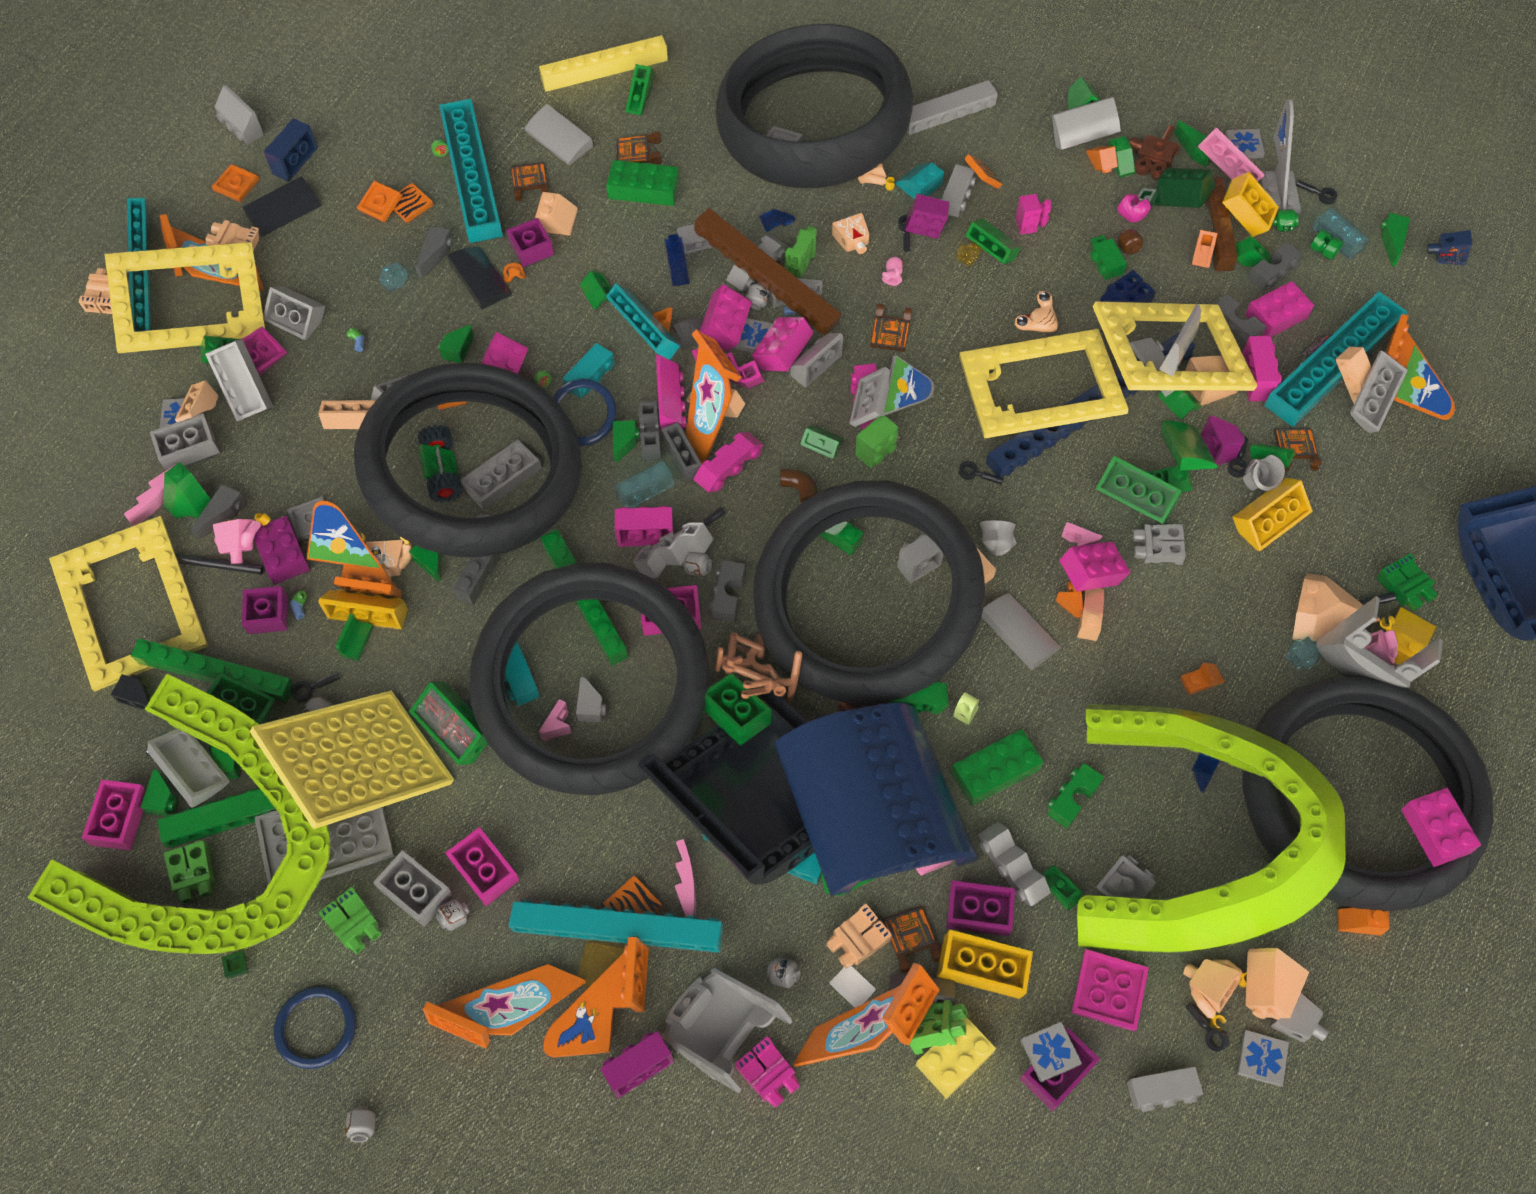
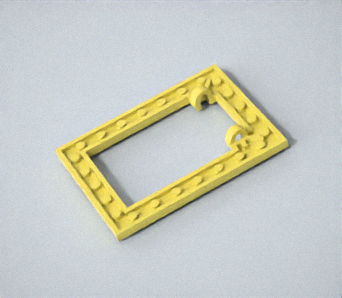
M252 242L105 254L118 353L199 346L204 335L243 339L263 326L265 328ZM219 264L220 275L224 278H233L238 273L244 311H238V317H232L231 312H226V324L134 332L127 272Z
M1095 302L1092 306L1128 390H1255L1258 385L1219 305L1199 304L1201 308L1200 322L1207 323L1230 372L1175 371L1173 376L1163 371H1157L1153 361H1148L1146 366H1144L1142 361H1137L1126 335L1134 331L1136 327L1135 321L1186 322L1196 304Z
M1099 329L959 352V358L984 438L1128 414L1126 401ZM1085 349L1103 399L1015 414L1012 404L1007 405V411L1003 412L1000 406L995 407L987 380L993 381L1000 376L1001 369L999 364Z
M161 516L49 558L93 691L117 683L122 674L127 676L131 674L138 675L153 669V667L138 664L131 655L107 664L81 587L96 581L95 575L89 566L90 564L136 547L140 552L139 557L142 562L155 558L179 625L181 635L159 644L189 652H195L208 647L201 623Z

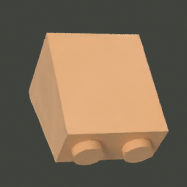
M1222 355L1190 358L1185 370L1230 372ZM1189 390L1202 406L1238 392V390Z
M1278 948L1249 949L1247 956L1246 1006L1253 1011L1252 1013L1256 1017L1265 1019V1017L1274 1019L1290 1018L1309 971Z

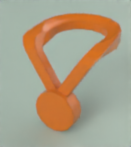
M509 263L503 269L505 283L511 282L515 276L521 279L526 278L522 266L518 263Z

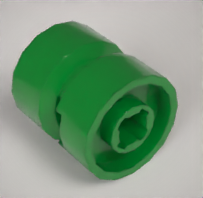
M1322 229L1313 240L1310 249L1317 253L1322 252V256L1331 261L1342 248L1344 241L1337 237L1332 238V234Z

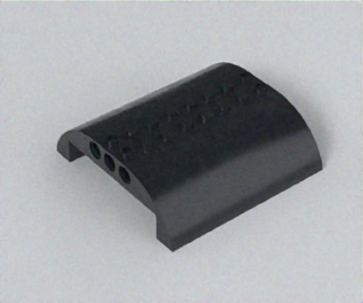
M773 690L770 693L756 695L772 710L771 724L741 746L717 725L687 745L665 764L655 754L638 764V768L750 883L755 885L769 883L778 879L815 853L774 745L775 741L795 728L808 723V721L781 696H776Z

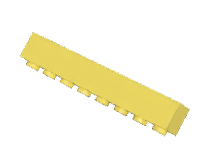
M661 35L539 66L541 81L545 92L633 70L635 69V64L649 66L668 61L667 46Z

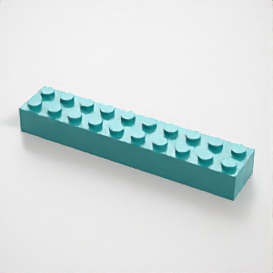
M472 99L440 104L439 108L469 243L503 237Z
M1379 291L1274 389L1264 406L1291 427H1294L1343 380L1335 359L1348 347H1363L1368 356L1394 331L1401 315H1406L1408 311Z

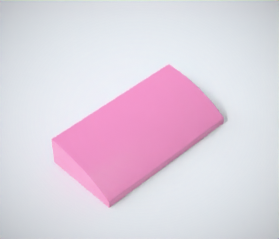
M1217 128L1198 145L1230 179L1250 172L1257 182L1264 176Z

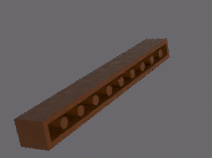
M710 208L695 220L694 231L698 236L707 240L724 257L729 258L738 268L748 273L750 278L758 281L764 289L769 290L778 300L783 301L790 310L804 317L806 322L814 326L816 331L826 335L839 324L842 315L839 311Z

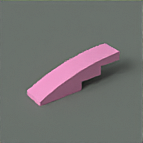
M165 472L148 482L151 488L136 498L139 504L124 513L132 526L143 522L163 505Z
M682 839L676 843L683 861L675 864L682 883L675 885V889L685 916L696 917V887L693 868L685 841Z

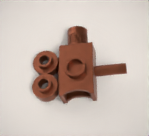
M1168 126L1162 139L1147 135L1145 140L1135 137L1130 139L1129 144L1132 151L1139 153L1138 160L1135 162V172L1138 175L1144 176L1150 173L1151 178L1158 181V178L1166 168H1172L1173 158L1180 153V144L1169 141L1175 129L1174 126Z

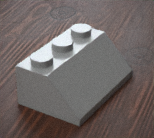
M223 86L215 105L216 117L221 123L224 122L228 130L234 132L240 141L243 140L249 145L264 135L256 114L228 86Z
M285 286L270 287L263 319L278 328L307 340L322 322L325 305Z
M841 333L826 334L823 338H819L815 345L810 349H806L803 355L795 360L790 368V376L807 388L842 356L843 335Z
M1151 337L1130 343L1131 348L1139 360L1143 362L1144 366H1146L1148 361H1153L1156 370L1161 371L1159 369L1166 356L1162 353L1165 349L1159 341L1155 343ZM1161 390V391H1162V393H1163V394L1165 395V397H1166V396H1168L1169 394H1171L1172 392H1174L1175 390Z

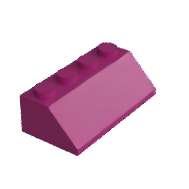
M656 355L660 427L662 429L678 422L683 430V427H686V416H682V412H685V401H681V397H684V386H680V382H683V371H679V364L661 355Z

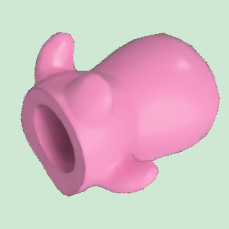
M891 257L886 262L887 272L882 273V281L888 285L896 286L902 282L900 275L902 274L903 262L900 258Z

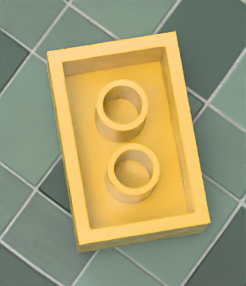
M1250 172L1232 179L1223 200L1225 207L1230 210L1252 237L1270 230L1279 208Z

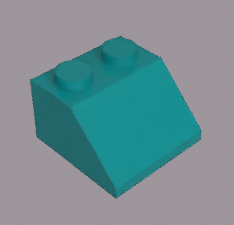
M932 162L919 164L897 180L895 184L913 199L916 194L929 196L942 186L944 171Z

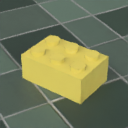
M968 1018L962 1019L966 1025V1035L957 1037L955 1045L950 1046L948 1043L941 1047L932 1046L916 1064L946 1099L996 1050L991 1042Z

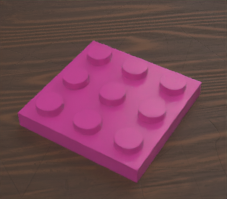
M1085 949L1071 1013L1135 1032L1138 1026L1149 967Z

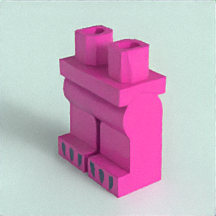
M767 1036L752 1049L753 1054L749 1051L735 1063V1067L764 1102L768 1101L776 1108L784 1101L778 1090L784 1086L792 1094L799 1089L800 1085L795 1077V1071Z

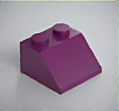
M1213 415L1209 416L1201 436L1216 464L1228 463L1237 457L1244 443V436L1237 426Z

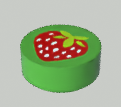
M436 140L431 145L432 152L437 157H443L449 151L448 145L444 140Z
M543 370L535 375L533 382L541 388H545L550 384L552 377L547 371Z

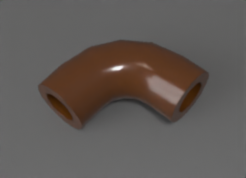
M780 469V487H793L797 489L800 493V503L818 493L815 482L806 473L794 469Z

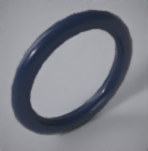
M590 379L573 380L563 385L553 396L559 404L568 392L577 388H590L598 392L604 398L607 405V418L602 428L590 436L577 437L579 446L591 445L603 439L612 429L613 421L616 419V403L610 391L601 383Z
M326 986L309 987L294 994L281 1007L273 1029L274 1042L282 1058L291 1065L303 1069H316L333 1063L343 1055L354 1037L356 1016L353 1006L340 991ZM325 997L331 999L339 1005L345 1017V1029L340 1042L333 1050L321 1057L306 1058L297 1055L290 1049L285 1039L284 1028L290 1012L296 1005L308 998Z

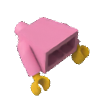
M257 513L254 521L250 519H229L222 523L213 524L214 541L218 546V551L220 554H230L231 564L243 563L242 552L252 551L256 532L261 525L264 526L270 522V517L266 513Z
M1390 616L1388 618L1390 624H1387L1383 617L1380 620V626L1386 632L1380 630L1371 633V642L1364 648L1394 667L1395 657L1398 654V644L1395 631H1392L1391 626L1394 625L1395 619L1393 616Z

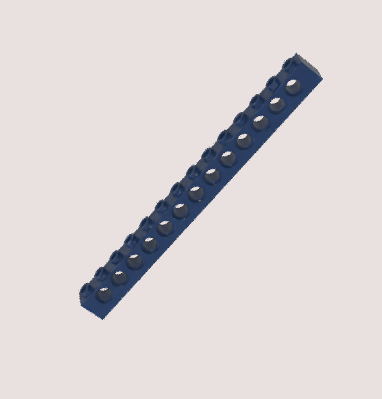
M1180 332L1161 343L1165 349L1162 351L1164 356L1169 353ZM1193 342L1190 343L1181 362L1183 360L1187 361L1193 356L1195 348ZM1120 370L1115 372L1124 399L1130 394L1134 395L1139 391L1128 390ZM1098 384L1065 405L1103 399ZM1088 421L1021 432L988 453L986 464L997 476H1008L1018 466H1024L1032 457H1038L1046 448H1052L1060 439H1066L1074 430H1080Z

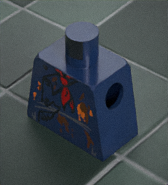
M1471 230L1441 234L1438 243L1427 245V254H1436L1438 263L1466 265L1472 247Z

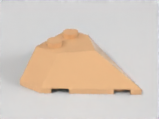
M1307 573L1303 582L1292 640L1309 643L1317 642L1319 638L1364 605L1329 577ZM1377 616L1373 623L1380 621V618Z

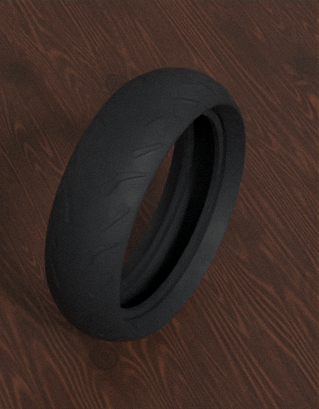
M834 24L796 26L778 31L757 41L741 53L732 63L718 90L715 108L716 123L720 137L731 156L743 168L757 177L777 185L793 188L833 186L851 181L868 173L880 165L897 148L907 131L912 115L913 92L911 81L905 66L893 50L869 33L852 27ZM834 71L853 74L872 82L884 97L880 109L869 122L851 132L825 140L797 142L767 137L755 130L745 119V113L750 102L760 91L782 79L809 72Z

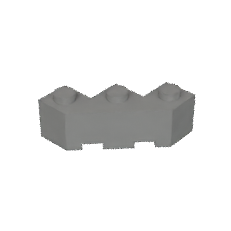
M765 235L761 239L762 243L758 247L772 259L781 261L785 258V251L789 247L787 244L772 235ZM735 264L726 281L741 291H748L750 285L756 284L755 279L750 278L748 273L738 268Z
M689 522L682 526L683 529L675 534L672 531L659 538L660 542L657 544L644 546L633 560V563L640 573L651 578H658L666 565L681 566L688 553H705L713 541V537L704 523Z
M996 822L978 834L981 841L979 845L982 851L996 865L999 874L1015 889V895L1021 902L1024 901L1028 905L1033 906L1051 893L1045 877L1032 868L1027 853L1015 845L1007 827Z

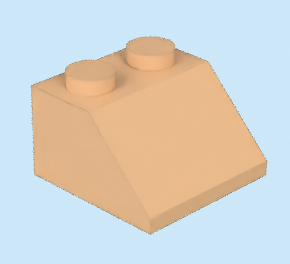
M542 192L535 218L539 219L547 233L570 236L578 207L560 194Z

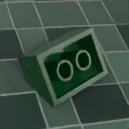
M1166 168L1158 178L1157 191L1159 195L1155 200V205L1201 208L1216 187L1211 169Z

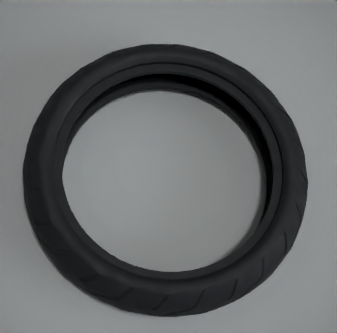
M477 363L442 364L423 369L402 378L385 390L367 411L359 427L354 445L355 475L366 502L378 519L398 536L420 548L455 557H485L507 553L541 537L567 511L577 492L582 468L580 446L576 431L559 403L539 385L515 372ZM463 401L486 403L515 414L531 426L545 445L551 468L539 490L526 502L512 510L482 518L449 516L419 504L408 496L396 483L386 461L392 439L407 421L431 407Z
M884 480L855 481L833 486L802 502L778 524L765 544L756 567L753 587L756 624L767 650L776 663L791 677L794 654L796 651H801L802 661L798 679L799 684L824 697L841 702L879 704L905 698L907 695L910 696L931 686L942 678L958 662L970 646L980 623L985 600V577L982 560L974 540L962 522L946 505L933 496L913 487ZM885 517L905 522L919 529L933 540L942 551L952 573V593L948 610L933 636L921 648L899 661L871 668H855L835 664L808 649L793 632L787 613L786 602L787 588L792 570L807 546L833 526L856 518Z
M579 563L551 569L533 577L517 587L496 607L484 625L473 652L470 670V694L474 716L485 740L497 756L513 771L536 785L554 791L577 795H602L633 787L649 779L638 768V764L651 755L655 754L665 764L685 748L696 732L705 710V696L709 688L710 669L704 639L694 619L686 607L665 586L633 569L609 563ZM589 599L618 602L645 615L659 628L667 639L677 665V681L671 704L660 723L649 735L631 748L620 753L601 758L580 759L550 752L530 740L517 727L509 714L504 692V680L510 654L523 632L540 616L558 606Z
M1359 676L1322 679L1296 689L1272 706L1262 717L1255 730L1287 745L1290 737L1303 726L1315 720L1335 715H1358L1373 718L1406 733L1433 759L1444 778L1446 786L1481 844L1471 854L1433 867L1430 861L1420 867L1406 871L1377 872L1345 863L1341 877L1325 898L1357 909L1381 911L1406 910L1429 904L1448 895L1471 875L1485 852L1493 826V793L1484 762L1471 739L1450 715L1424 696L1408 688ZM1243 770L1242 785L1248 816L1262 845L1275 859L1296 839L1300 832V826L1292 815L1285 796L1271 781L1264 776L1261 777Z

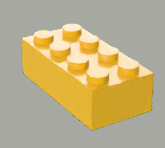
M949 930L944 935L937 977L1020 999L1027 993L1033 952Z

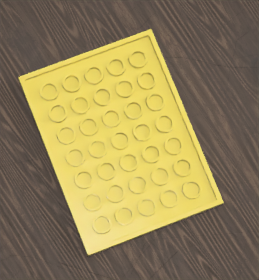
M392 690L252 726L250 731L313 829L451 785L454 781L452 775Z

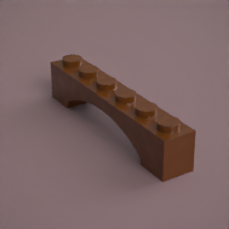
M1214 178L1216 187L1204 202L1210 212L1213 232L1218 233L1214 246L1215 271H1232L1237 261V252L1230 212L1223 204L1226 195L1224 178Z

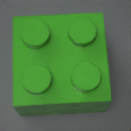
M885 415L875 419L857 435L855 455L870 468L875 464H880L884 456L888 453L891 454L897 447L898 426Z

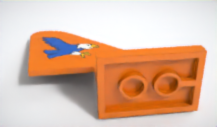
M628 937V944L625 945L624 953L551 1025L543 1044L544 1052L548 1056L565 1057L610 1053L614 1008H631L635 1012H645L649 948L637 937Z

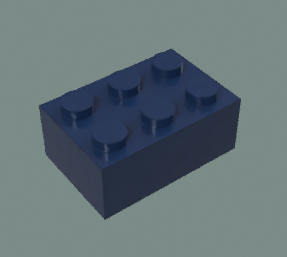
M293 118L263 152L272 174L289 182L318 147L310 125Z

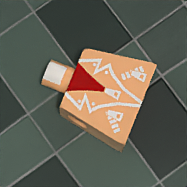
M862 213L832 223V235L845 251L849 252L856 249L858 254L866 252V246L869 244V231Z

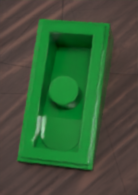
M1052 865L1041 874L1045 877L1050 892L1067 911L1077 905L1083 897V891L1055 865Z

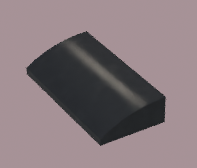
M301 176L248 203L242 208L252 225L259 228V234L263 237L320 207L321 204Z
M480 247L464 248L447 255L450 265L481 310L512 295Z

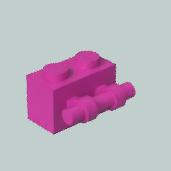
M1037 194L1019 197L1015 220L1020 234L1037 232L1038 223L1041 227L1046 226V223L1049 221L1048 214L1052 208L1051 200L1046 199L1044 203H1039Z

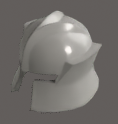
M1269 455L1264 459H1254L1247 466L1243 480L1251 491L1257 488L1270 491L1281 484L1285 468L1282 461L1274 455Z
M997 520L979 523L983 533L982 543H984L985 548L990 554L996 556L1006 554L1011 547L1017 544L1013 535L1016 526L1014 523Z

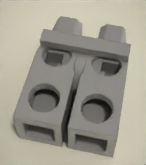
M1145 524L1143 529L1133 530V542L1143 543V546H1134V558L1144 559V563L1174 562V565L1183 564L1186 557L1183 524L1152 526L1151 524Z

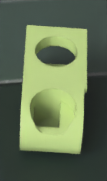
M964 692L955 708L953 717L969 725L979 709V706H977L979 699Z

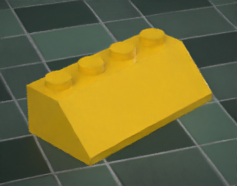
M1284 478L1278 487L1266 491L1235 514L1233 520L1238 533L1257 551H1261L1313 511L1302 481Z
M341 589L337 591L329 590L318 601L328 619L347 621L349 615L354 614L358 621L374 626L401 630L403 629L408 612L405 601L400 598L389 599L380 595L369 596L361 592L348 593Z

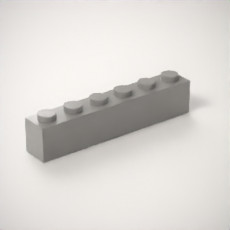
M987 80L914 105L907 133L908 135L918 133L942 123L996 105L998 93L990 81Z

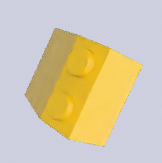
M1400 607L1394 617L1395 623L1391 626L1392 631H1395L1398 644V654L1394 661L1398 665L1428 646L1436 629V626L1403 607Z

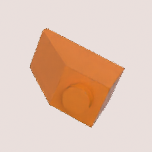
M1099 146L1086 150L1095 170L1107 173L1111 172L1112 168L1118 167L1114 146Z
M1357 908L1337 910L1338 931L1381 936L1390 929L1388 911Z

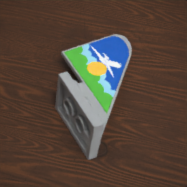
M897 355L893 356L890 370L887 367H883L859 380L850 424L856 427L867 421L930 399L934 392L933 381Z

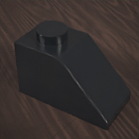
M122 674L111 693V696L118 703L141 710L146 708L151 699L147 687L141 682L142 679L133 674L130 676Z

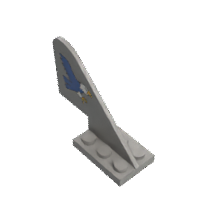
M1286 99L1273 136L1278 164L1275 171H1261L1264 176L1259 180V184L1279 206L1278 210L1294 209L1295 213L1299 214L1301 207L1293 171H1289L1294 107L1292 99Z

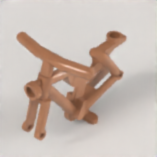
M732 632L730 634L727 655H723V647H718L715 671L719 672L722 664V668L728 675L730 673H738L756 680L751 682L744 681V688L764 686L762 688L742 691L741 697L745 699L749 698V696L770 693L771 690L774 691L776 696H783L786 693L785 687L789 686L785 701L792 705L800 674L802 652L796 651L794 654L791 678H780L771 664L760 665L755 660V658H763L766 648L760 634L756 635V642H753ZM737 642L750 646L752 648H746L744 646L737 644ZM736 650L747 654L746 659H743L741 656L736 657ZM751 666L753 669H755V670L758 671L759 673H757V672H755V671H752V670H750V669H747V668H745V667Z

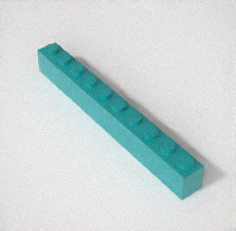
M145 197L127 198L128 252L148 251L149 224ZM150 270L129 271V295L134 332L152 331Z
M522 899L520 902L513 901L509 921L510 929L518 933L628 943V937H637L648 946L718 953L721 951L724 930L722 922L711 917L706 918V920H700L698 917L690 915L685 916V918H679L677 915L670 913L658 916L656 913L645 911L643 914H638L628 909H624L623 912H617L608 907L597 910L587 905H583L582 908H576L566 903L561 904V906H555L551 902L542 901L541 904H535L525 899Z

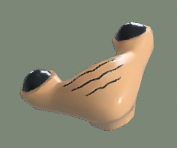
M1041 291L1037 295L1040 308H1036L1026 316L1019 315L1015 318L1016 328L1022 331L1030 330L1052 333L1057 331L1058 328L1052 296L1046 291Z

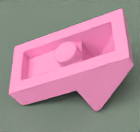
M1067 522L1061 537L1069 542L1078 543L1077 546L1100 543L1102 535Z
M559 699L540 728L539 735L542 740L545 741L572 733L570 726L564 723L569 713L566 702Z

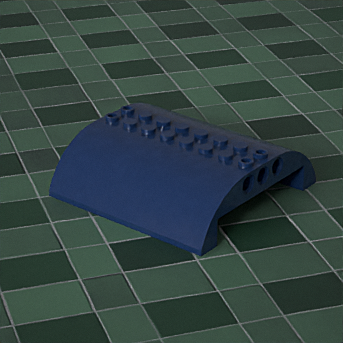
M1536 486L1462 504L1458 519L1460 547L1466 567L1488 610L1503 630L1519 640H1535Z
M888 703L837 712L803 724L775 741L774 745L831 896L850 892L858 882L951 860H955L957 866L977 861L976 852L917 711L912 705Z

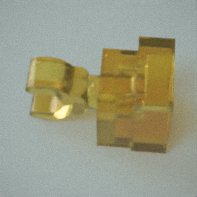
M974 242L972 244L969 243L967 246L962 244L958 249L956 259L970 267L977 260L978 254L982 252V248L976 246Z

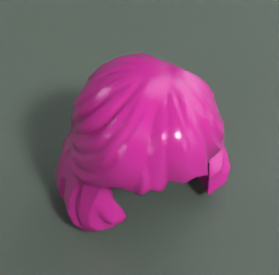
M1127 194L1118 205L1117 211L1129 222H1139L1148 215L1151 204L1148 199L1140 201L1138 195Z

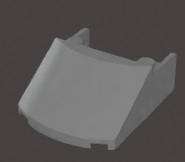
M1377 596L1317 640L1316 646L1321 655L1342 674L1348 677L1372 678L1403 688H1410L1411 681L1440 662L1443 640L1438 638L1396 668L1365 649L1364 647L1371 642V634L1365 628L1377 619L1380 598Z
M713 968L710 970L712 972L704 979L699 977L679 997L667 1016V1027L665 1033H661V1038L710 1078L718 1080L739 1094L741 1089L731 1078L734 1072V1065L729 1060L755 1026L760 1028L766 1027L772 1023L775 1017L790 1025L792 1019L778 1002Z

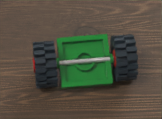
M436 424L433 427L429 425L427 429L423 428L422 431H419L417 436L423 477L428 479V482H426L428 495L434 502L439 500L440 503L444 501L450 502V499L454 501L456 500L455 497L459 498L462 495V486L454 451L450 450V447L453 446L451 432L448 427H443V425L438 427Z

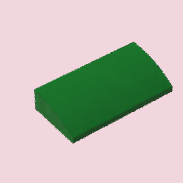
M1162 421L1161 435L1180 471L1217 469V464L1196 427L1178 421Z

